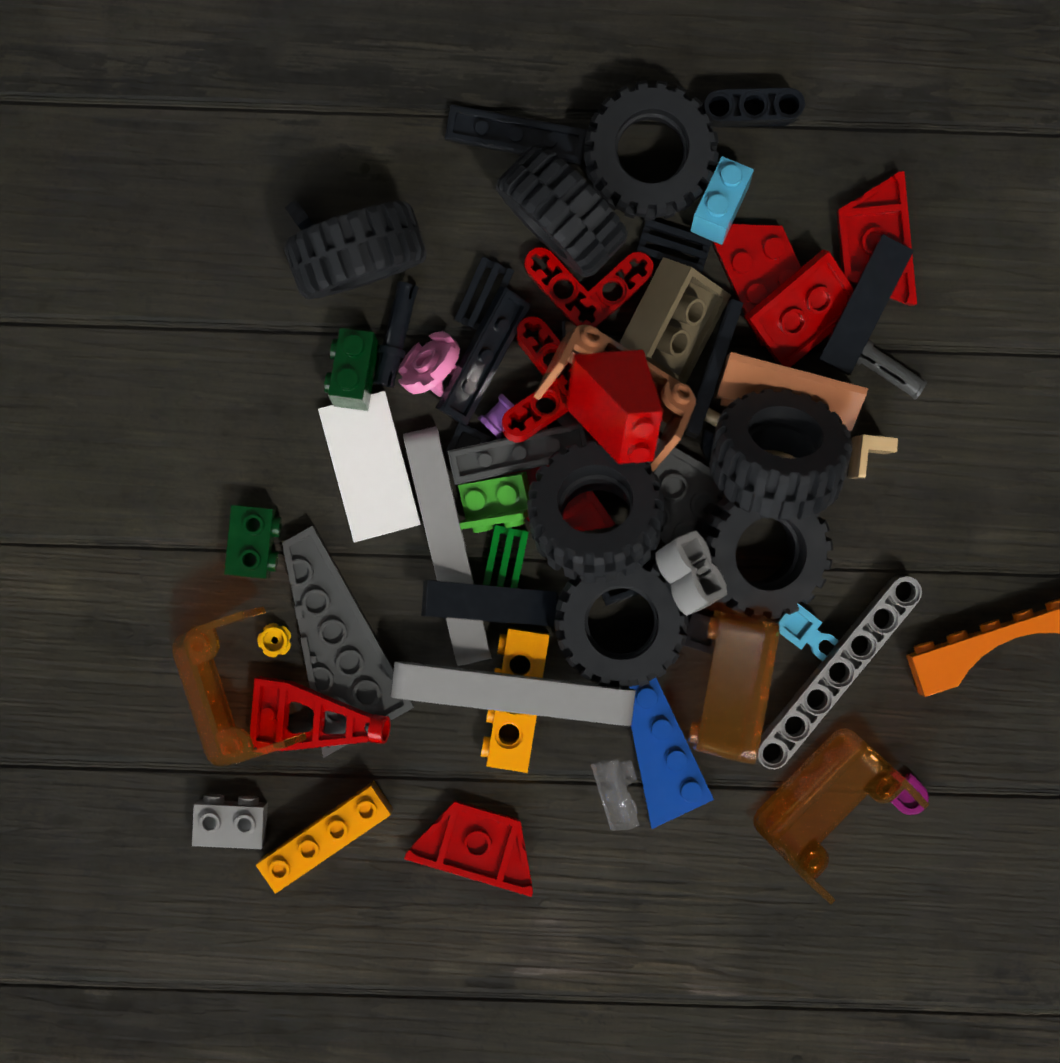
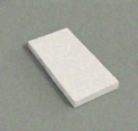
M386 391L371 394L368 411L334 407V405L319 408L320 419L353 542L421 525Z

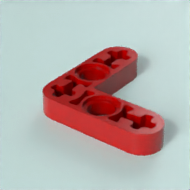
M542 247L534 248L525 258V271L528 276L576 327L589 325L597 328L649 281L654 270L653 261L647 254L634 252L620 262L590 291H587L548 249ZM533 258H548L546 263L547 269L553 274L557 268L561 273L555 275L549 284L545 285L542 281L548 279V276L541 269H538L536 272L532 270L534 266ZM634 261L639 264L643 261L646 264L643 270L646 275L643 277L640 274L634 275L629 280V283L634 285V287L629 289L626 282L616 274L621 271L623 277H625L632 269L630 262ZM566 280L572 284L574 291L571 297L560 299L555 295L553 288L558 281ZM613 282L621 287L622 296L617 301L605 299L602 289L606 284ZM579 294L584 297V299L579 301V304L586 310L591 307L595 310L593 314L595 321L592 323L588 320L583 323L579 321L581 313L575 305L571 311L566 308V306L572 304L577 299Z
M527 317L517 327V342L544 376L548 366L545 365L543 358L546 354L556 352L560 340L541 318ZM527 329H530L532 332L539 330L538 340L543 345L539 351V344L532 336L525 338ZM567 361L565 367L541 397V399L549 398L554 401L556 408L552 412L542 413L537 409L536 403L538 399L533 397L534 392L504 414L502 418V432L509 441L515 443L523 442L568 412L566 406L568 381L563 374L570 368L567 377L570 379L572 368L570 362ZM529 408L532 416L524 422V430L520 431L518 428L510 429L512 419L521 422L528 417V410L526 409Z

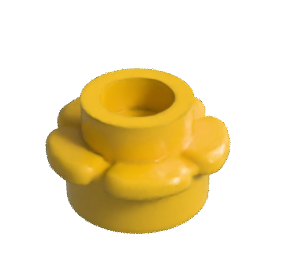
M271 623L264 627L263 632L259 633L257 639L258 646L263 649L265 655L277 657L279 654L284 655L289 651L291 647V633L285 626L280 627L277 623ZM273 637L278 638V642L276 644L272 642Z

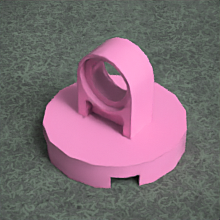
M444 331L430 334L429 337L432 341L423 347L419 343L414 345L402 360L398 368L402 379H398V381L408 392L420 394L431 390L438 397L442 396L444 392L442 382L449 373L451 376L454 374L457 368L455 364L460 353L458 342Z

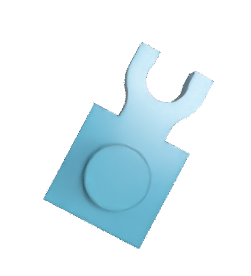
M798 604V611L790 615L784 612L772 628L801 650L806 643L809 644L812 653L821 661H824L827 656L819 650L820 642L828 640L835 646L839 640L833 635L819 632L817 629L823 622L800 604Z

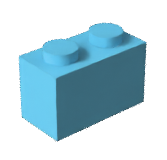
M721 156L694 214L690 232L723 245L748 191L754 169Z

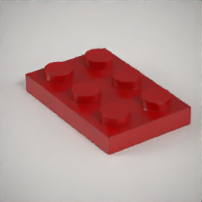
M823 249L744 317L776 363L792 367L833 331L854 288L831 253Z

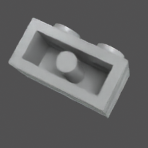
M204 795L203 800L199 799L194 803L192 846L262 849L266 844L268 803L259 802V797L239 796L238 801H224V795Z

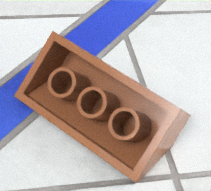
M730 352L725 357L714 397L721 399L720 405L728 408V405L737 398L742 399V396L753 391L759 394L763 389H773V392H781L782 389L792 390V394L801 396V393L811 396V400L815 402L820 400L828 405L829 411H835L842 419V424H845L850 432L857 420L868 388Z

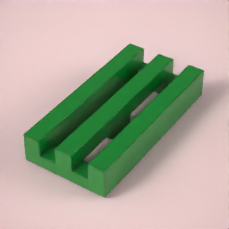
M495 525L483 585L490 586L500 533L507 534L497 587H504L513 538L518 536L521 538L510 587L518 588L529 532Z

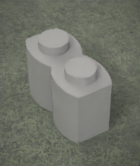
M697 531L678 537L655 552L657 566L663 577L671 584V592L676 605L686 616L708 607L727 595L724 578L717 567L711 563L709 548Z

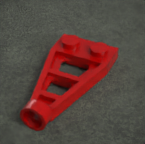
M262 676L254 678L249 738L250 747L289 751L369 741L385 744L389 738L391 728L389 716L370 714L293 681ZM291 702H298L313 710L312 730L300 733L289 731L288 722ZM325 711L338 713L347 718L346 732L344 734H327L324 732ZM367 723H369L368 733L366 732Z

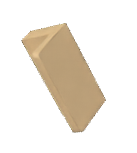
M872 435L852 437V454L849 462L848 478H865L868 453H896L898 438Z

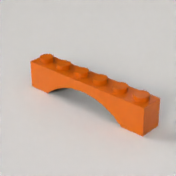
M1060 598L1045 603L1046 609L1033 613L1032 608L1012 614L1013 620L1005 623H1000L999 619L988 621L979 625L980 631L967 634L966 630L947 635V642L935 645L934 641H928L914 646L915 652L907 654L906 657L918 693L927 697L959 686L967 672L981 657L1012 639L1036 633L1060 634Z

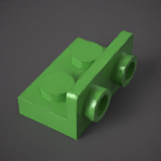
M526 472L496 476L458 485L466 518L459 522L461 530L472 528L473 533H480L493 529L494 524L504 523L505 528L525 524L524 519L528 517L527 502L529 501L528 492L530 488Z

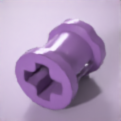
M502 393L498 397L499 401L486 415L478 417L482 424L498 439L503 436L502 418L514 406Z

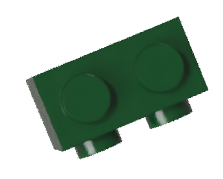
M340 328L338 339L332 340L330 358L334 360L332 372H327L324 391L328 393L334 407L368 411L379 347L374 332Z
M231 505L224 575L267 579L270 578L271 572H276L278 551H273L274 537H280L282 517L276 516L277 509Z

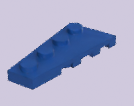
M657 678L650 680L649 684L641 687L639 685L629 687L636 690L631 730L651 829L714 800Z

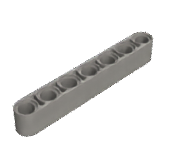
M434 426L404 433V443L436 579L443 582L474 584L438 428ZM446 618L457 666L492 659L483 621Z
M901 575L892 577L765 730L754 747L755 756L764 767L775 770L783 767L912 611L922 597V588L916 579ZM901 582H907L911 588L909 598L904 601H900L895 593L897 586ZM884 608L889 614V621L884 627L878 628L874 624V614L879 609ZM862 635L867 640V648L863 653L855 654L851 648L852 641L855 637ZM838 662L843 663L846 669L844 677L838 681H833L829 675L831 666ZM812 690H821L824 695L822 704L818 707H810L807 703L808 694ZM793 716L800 717L802 721L801 729L795 734H788L785 730L786 721ZM771 743L778 744L780 747L779 756L775 760H765L763 757L764 748Z
M395 661L390 697L631 726L636 690Z

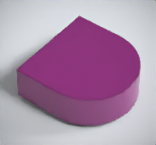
M908 773L885 796L899 811L906 815L921 813L927 807L929 801L926 788L911 773Z

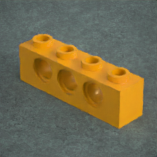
M508 627L507 634L500 633L497 654L504 655L502 669L495 668L494 672L543 678L549 633ZM517 655H523L530 661V668L523 674H517L510 668L511 659ZM488 710L486 722L493 723L491 737L484 736L481 757L487 758L486 767L528 773L537 715ZM506 724H512L519 730L518 738L512 742L504 741L499 735L500 728Z
M373 781L260 858L256 867L276 894L389 817L393 812V807L375 781Z

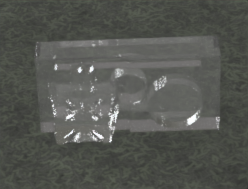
M605 760L591 764L610 829L630 830L640 826L637 818V806L626 786L637 780L632 761Z

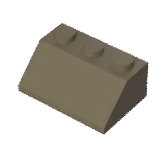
M663 257L619 344L630 351L644 350L649 363L681 383L686 384L731 295L694 268Z

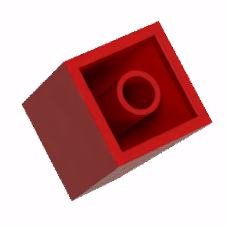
M644 350L574 354L567 396V410L618 464L653 461L663 410Z

